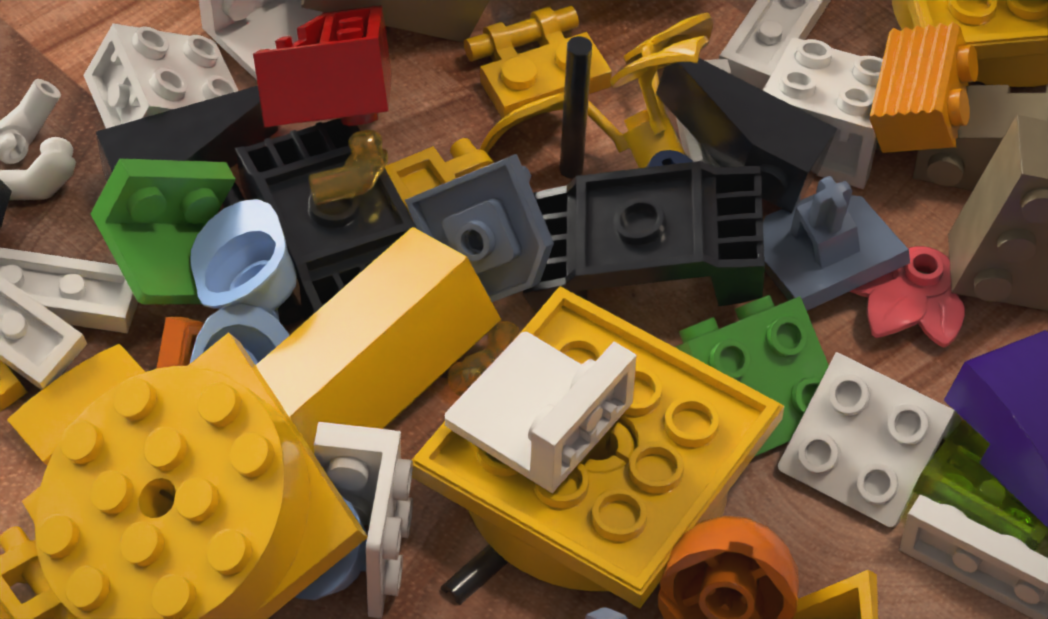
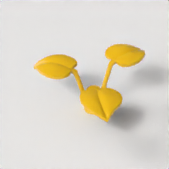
M708 12L678 22L667 30L645 40L623 56L626 64L632 63L616 73L610 79V83L615 89L638 78L647 109L624 120L627 132L622 134L588 100L587 115L614 141L619 153L630 148L638 168H646L651 158L660 151L674 150L686 155L666 113L665 104L656 95L659 85L657 70L675 62H698L699 52L708 45L713 30V20ZM564 92L523 105L503 117L489 131L480 150L488 153L507 130L525 120L542 113L563 110Z

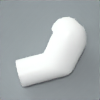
M35 79L19 106L0 121V161L6 164H14L25 158L29 145L61 97L60 91L54 85L42 79Z
M60 137L48 138L40 145L41 155L27 170H0V179L12 190L10 200H44L51 198L74 173L76 161L72 157L73 147L71 143Z

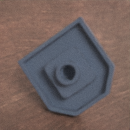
M517 154L405 199L418 230L468 257L492 302L539 284L554 244L529 184L531 174L526 166L521 165Z
M831 176L822 178L818 183L816 194L800 200L792 213L780 209L767 215L763 221L765 272L788 301L801 296L806 311L910 264L909 249L862 196L851 195L852 189L847 181L836 183Z

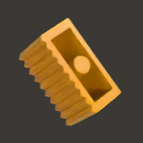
M954 22L949 26L940 23L935 28L928 24L925 29L917 25L913 30L905 26L902 31L893 28L889 32L869 118L882 153L956 147L958 130H960V126L968 124L970 116L966 86H969L968 82H975L978 77L976 49L973 45L966 46L960 25Z

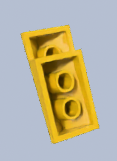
M412 227L263 358L256 367L314 454V441L318 422L385 429L501 321V318L468 257Z

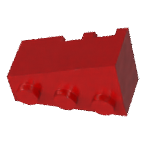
M382 5L324 12L297 28L298 41L293 44L291 36H284L275 41L276 49H260L253 53L264 127L341 118L342 124L347 126L363 125L377 121L379 119L378 113L389 112L392 71Z

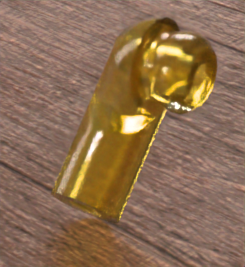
M364 130L353 134L348 141L352 154L347 158L343 167L309 175L310 189L316 205L362 195L373 188L388 163V150L382 148L383 140L378 132Z
M500 321L488 332L485 350L468 355L464 358L463 362H457L450 367L448 383L455 394L461 397L520 333L518 326L509 321Z

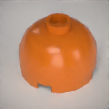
M720 516L703 520L684 533L673 547L660 581L658 608L664 619H793L798 607V567L784 541L766 525L749 518Z

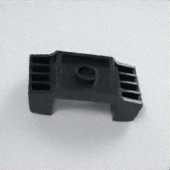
M337 118L325 123L318 122L315 126L299 131L292 130L289 134L280 137L267 138L263 142L251 146L235 148L241 186L246 199H258L270 204L279 217L286 240L287 251L297 271L301 307L305 321L412 227L416 228L369 138L364 137L358 125H343L341 118Z
M702 161L580 175L576 176L566 186L533 193L554 242L540 283L523 290V296L535 313L541 309L559 286L587 300L588 290L711 276L718 306L745 303L760 299L763 296L765 257L760 166L714 167Z

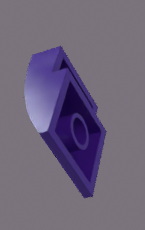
M1044 330L965 361L944 401L990 443L979 463L1048 527V331Z

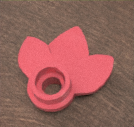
M915 246L908 248L910 264L850 291L868 298L867 319L871 334L875 338L888 336L919 324L923 332L934 343L942 348H946L956 339L965 317V306L957 294L951 293L950 260L942 252L930 247ZM918 271L927 272L929 274H922Z

